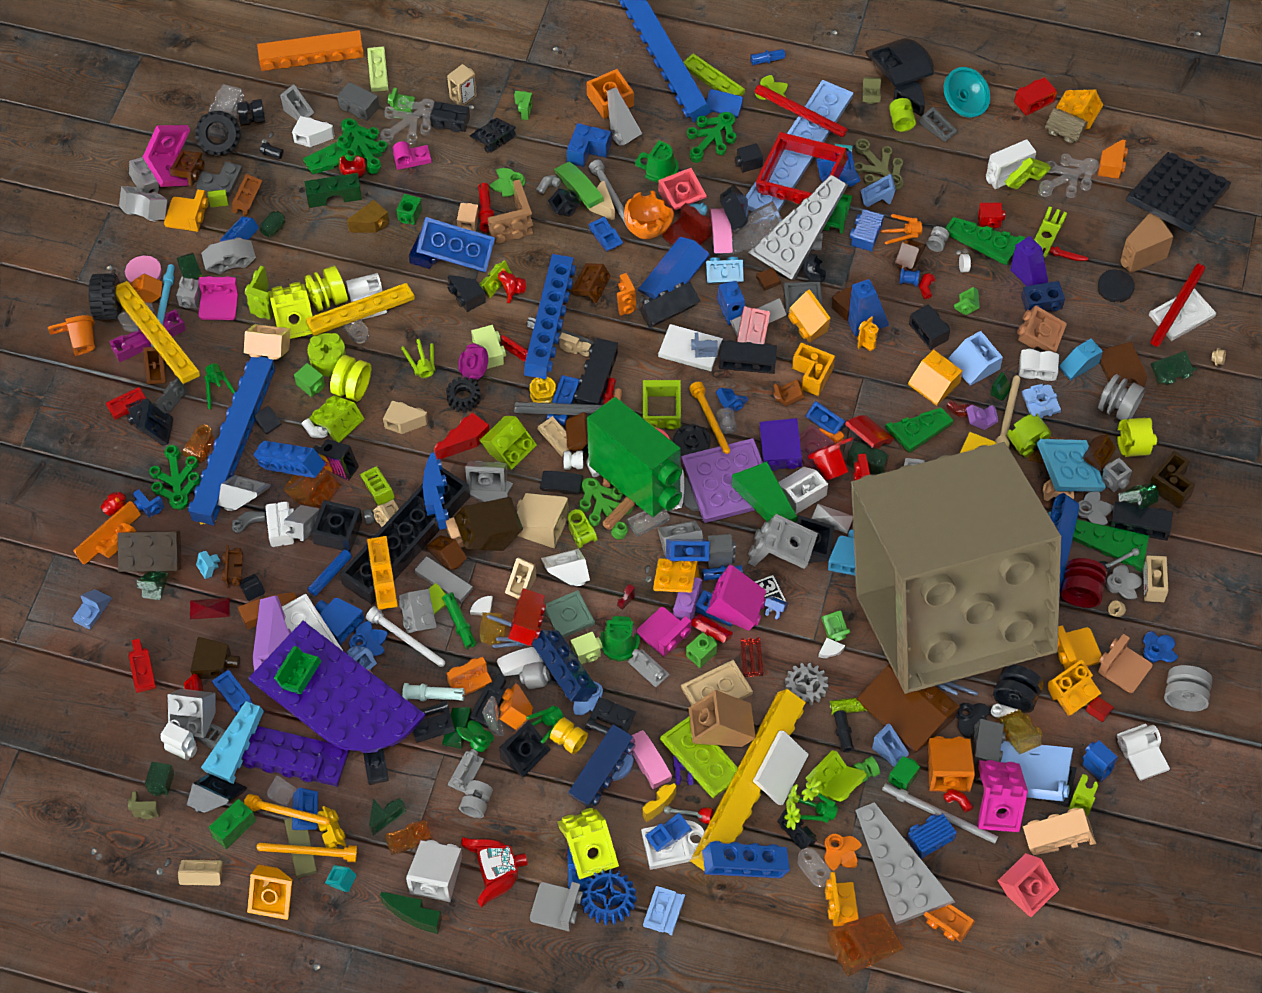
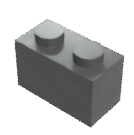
M348 82L337 95L338 104L342 110L348 111L366 121L379 108L377 95L351 82Z
M731 534L708 536L707 541L710 542L709 561H707L708 569L719 568L721 565H724V567L732 565L735 562L736 542H732Z
M980 719L975 724L971 748L973 764L979 765V761L987 760L1001 762L1003 756L1001 744H1003L1006 735L1003 731L1004 724Z

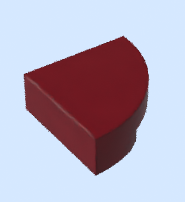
M628 584L623 590L625 595L618 599L617 606L622 610L635 598V587L631 584Z

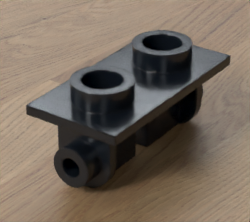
M785 809L777 822L801 851L804 852L809 844L813 845L816 843V835L808 826L801 827L804 824L802 819H800L799 823L795 822V830L791 827L787 828L788 820L784 817L788 812Z

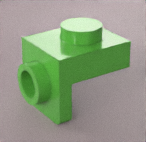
M972 287L959 294L960 302L954 305V309L964 315L979 309L978 289Z
M841 610L821 617L829 639L834 638L835 641L847 638L846 634L850 633V629L846 627Z

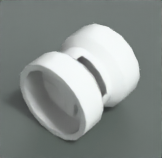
M564 451V470H570L572 466L577 470H583V451H576L573 454L570 451Z

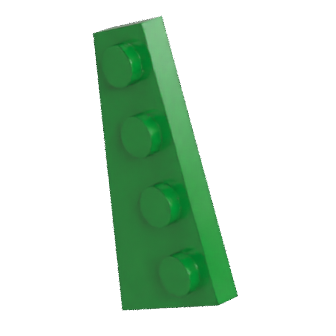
M359 133L360 136L373 140L369 138L367 135ZM349 135L348 144L345 148H340L337 142L303 158V162L311 174L328 171L338 166L340 157L345 155L347 149H350L353 137ZM367 146L373 156H376V158L382 156V152ZM358 147L356 155L363 157L366 160L363 153Z
M953 217L945 228L949 232L950 237L1006 266L1014 256L1016 244L1025 239V237L1020 235L1019 237L1012 236L1006 231L1002 233L994 231L988 226H976V223Z
M1077 519L1072 540L1090 549L1095 548L1101 551V554L1107 557L1110 555L1116 559L1132 552L1133 548L1139 549L1137 556L1133 555L1120 563L1136 567L1135 570L1142 572L1149 536Z

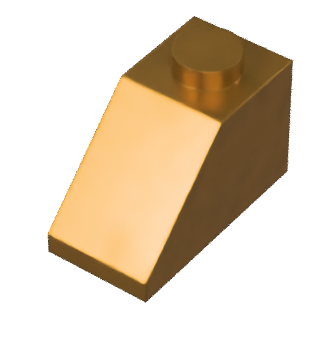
M372 200L347 219L348 231L351 233H377L390 223L388 212L375 200Z

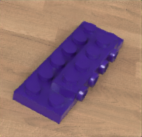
M257 726L255 733L250 736L249 748L244 751L241 759L243 760L242 765L246 768L253 769L256 767L267 773L277 772L288 778L294 776L305 782L315 781L338 787L350 750H343L328 742Z

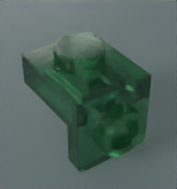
M194 253L177 257V262L184 278L198 280L199 277H203Z

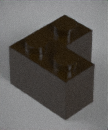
M1173 451L1152 475L1149 488L1178 508H1181L1191 497L1195 487L1193 482L1183 476L1187 471L1190 461L1176 451Z

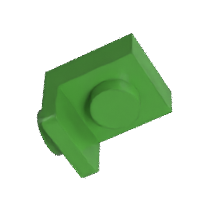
M393 88L392 94L389 93L388 104H390L391 111L412 114L416 102L415 97L398 94V89Z
M515 91V104L519 105L518 111L521 112V118L529 120L533 106L532 93Z

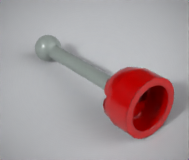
M665 806L663 809L666 814L672 812L697 816L700 822L709 824L713 817V808L703 807L698 812L673 809L670 806Z

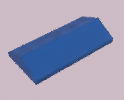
M425 217L416 252L486 273L495 237Z
M679 237L638 288V291L649 298L652 297L654 300L659 297L658 294L665 290L670 292L674 290V286L681 282H684V284L688 283L710 254L694 240Z

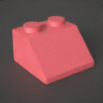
M692 168L659 180L658 192L665 201V205L673 210L707 198Z
M1026 853L998 880L1007 897L1030 917L1059 891L1042 859Z

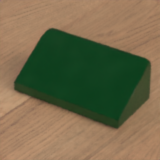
M452 708L451 718L455 732L445 734L442 745L462 749L464 739L458 734L456 727L467 728L472 714L471 708Z

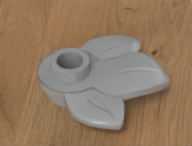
M1098 491L1087 493L1084 500L1078 502V516L1087 518L1091 523L1107 525L1106 516L1113 510V505L1100 501V493Z
M1125 565L1115 567L1112 574L1106 579L1107 589L1112 593L1119 592L1126 599H1136L1135 589L1143 583L1137 574L1129 573L1128 567Z

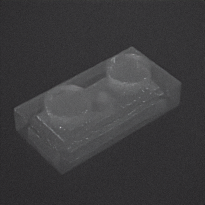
M665 509L653 518L645 511H642L628 518L627 524L635 536L638 537L670 521V516Z

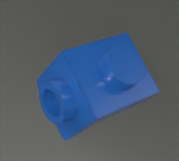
M719 388L716 391L719 402L725 410L739 411L748 401L747 396L735 395L732 389Z
M139 489L133 493L134 505L138 511L142 510L148 518L160 513L164 508L160 496L149 502Z

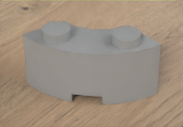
M121 186L119 206L124 213L129 215L137 214L153 222L165 220L167 199L156 192H143V188Z
M242 238L211 244L201 253L205 269L217 274H222L231 268H246L256 258L252 242Z

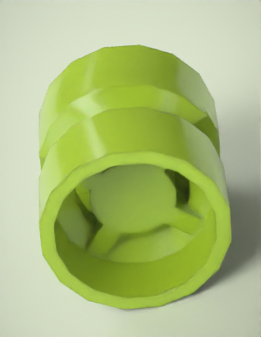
M899 98L891 102L889 110L894 129L899 132L911 130L916 125L911 101L906 98Z

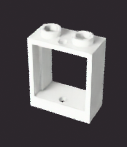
M1027 139L990 155L986 179L995 189L1007 185L1004 181L1013 171H1016L1021 166L1024 160L1029 157L1035 159L1036 151Z

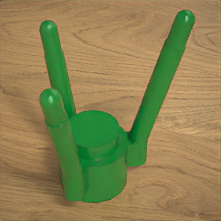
M216 363L210 364L205 368L207 375L204 378L206 381L209 410H211L210 382L217 383V386L221 387L220 381L223 379L233 394L235 392L224 371H221L220 366Z
M552 705L548 709L526 717L527 720L542 716L531 723L533 726L544 722L547 726H552L541 740V743L546 742L555 725L563 718V714L557 706Z

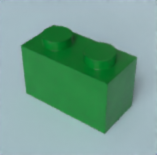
M238 799L209 826L212 837L227 849L256 822L253 811Z

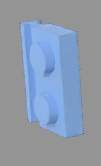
M656 886L643 927L673 935L685 894L681 895L675 891Z

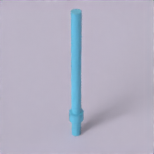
M172 264L168 265L167 272L163 277L164 286L157 319L162 325L170 289L175 278L173 276L175 266Z

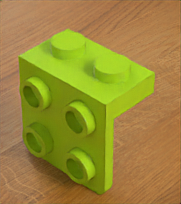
M260 266L254 272L252 282L246 286L245 295L247 296V304L251 314L259 318L271 320L273 310L269 293L266 292L269 287L266 269L264 266Z
M832 750L812 770L806 779L811 783L813 778L816 777L817 781H822L818 787L820 793L828 799L841 802L847 799L850 793L863 782L867 774L864 770L846 766L838 752Z

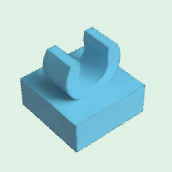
M203 551L198 555L196 566L203 577L207 579L212 577L213 571L219 567L217 562H220L217 554L209 556L207 551Z

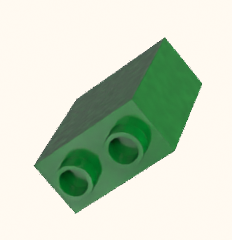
M617 397L612 398L587 417L589 466L652 518L664 509L667 511L674 509L682 499V492L680 491V477L682 475L680 447Z

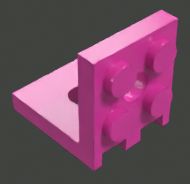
M157 125L146 148L143 159L161 187L188 186V178L171 176L169 172L190 132L188 125Z
M993 760L979 761L978 769L984 787V794L977 824L978 829L1019 832L1028 793L1020 764L1015 762H996ZM1001 808L1007 809L1003 814L996 813Z

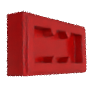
M138 387L106 402V406L114 420L128 414L125 405L142 398L146 399L141 388Z
M701 614L694 617L691 621L693 627L722 643L730 640L733 635L732 631Z

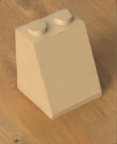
M526 493L523 500L520 499L517 505V514L523 530L517 536L555 549L568 521V498Z

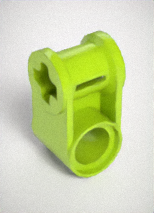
M578 509L572 510L568 514V528L577 547L580 549L591 541L596 542V533L589 524L585 514ZM574 520H579V521H581V522H579V523H574V522H572V521H574Z

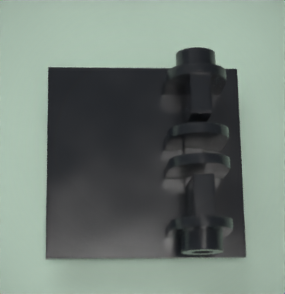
M494 118L488 124L476 129L469 136L485 144V151L492 153L498 147H501L502 144L514 138V135H516L514 129L516 127L499 118Z

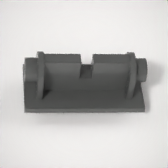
M177 378L173 382H169L168 387L163 392L164 395L160 396L153 405L164 413H170L187 392V389L180 379Z

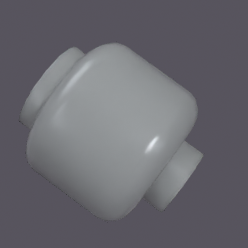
M542 662L526 664L523 666L522 672H520V681L528 689L545 687L547 682L550 681V671Z

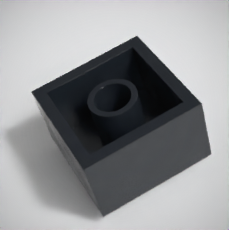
M323 500L311 532L314 544L338 550L346 549L351 552L363 520L361 509Z

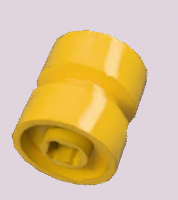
M565 717L558 721L550 734L551 740L558 745L564 744L565 749L573 755L583 747L588 737L586 731L579 727L574 728V723Z

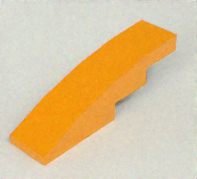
M387 536L367 539L378 610L398 607Z

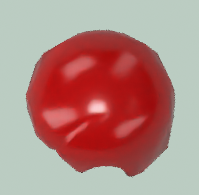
M344 155L339 159V170L342 175L358 173L359 178L366 171L365 159L356 155L355 160L348 161Z

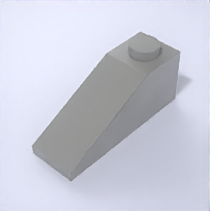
M615 87L607 91L610 130L613 134V140L621 146L635 139L642 132L618 89Z

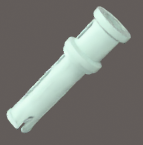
M404 683L403 698L407 701L408 699H420L423 702L427 699L464 701V688L428 687L425 684L409 685V683Z

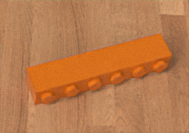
M360 30L257 44L261 71L364 57Z

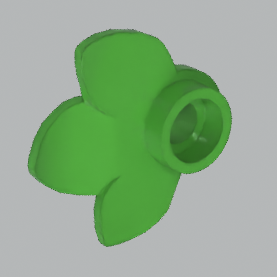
M499 168L496 169L499 179L491 183L490 187L494 191L502 192L503 197H509L514 195L513 181L520 180L523 187L525 185V178L521 173L514 172L512 169Z

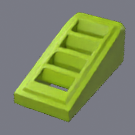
M377 466L360 474L378 506L395 498L391 487Z

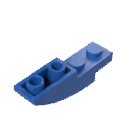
M435 452L430 454L424 470L423 494L427 516L435 514L439 530L447 528L446 521L449 520L447 509L442 508V504H444L443 494H445L444 486H447L445 474L441 475L440 470H443L441 460L436 459Z

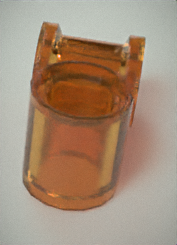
M199 425L195 429L190 440L185 444L183 456L187 458L194 456L199 463L206 459L209 450L215 442L212 430L208 425Z

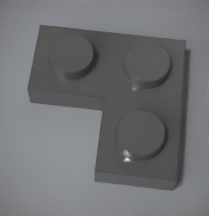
M225 162L219 175L202 171L196 184L197 189L207 192L226 190L227 196L230 197L243 171L242 165Z

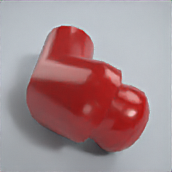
M949 789L944 794L946 802L952 803L953 800L957 801L965 813L973 809L972 804L964 793L955 789Z

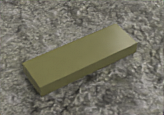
M292 818L284 819L289 845L311 846L308 830H292ZM292 854L297 878L317 873L313 855Z

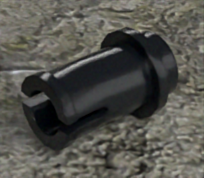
M269 142L262 143L260 147L262 155H269L278 160L282 158L284 153L283 149L274 147Z

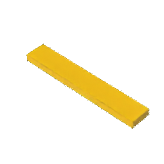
M404 283L306 318V324L313 336L412 301L414 300V294L408 284Z

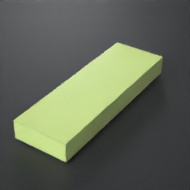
M384 46L367 48L371 92L389 90Z

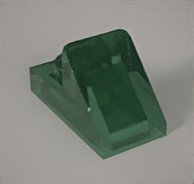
M148 571L137 580V588L142 589V597L160 600L167 582L168 573Z
M401 798L389 802L384 810L373 799L369 822L370 831L373 836L406 812L405 803Z

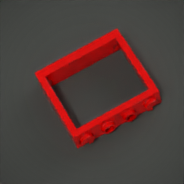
M780 132L756 180L757 191L762 195H770L781 200L785 199L802 204L813 193L769 182L784 149L836 162L829 177L833 175L838 179L848 160L847 150L843 147Z

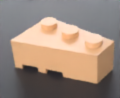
M1073 808L1065 814H1053L1048 819L1042 821L1033 820L1028 825L1023 826L1029 849L1033 855L1059 851L1058 847L1065 845L1076 848L1078 847L1077 843L1089 841L1090 845L1096 844L1090 821L1083 808Z

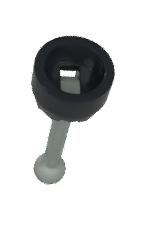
M1133 548L1132 552L1111 563L1106 561H1100L1099 563L1106 567L1108 575L1111 571V566L1133 555L1137 556L1139 549Z

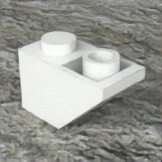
M300 116L292 131L294 143L308 147L331 140L335 136L333 125Z

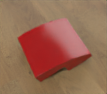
M867 415L854 417L845 423L846 426L873 448L879 449L883 443L890 444L894 439Z

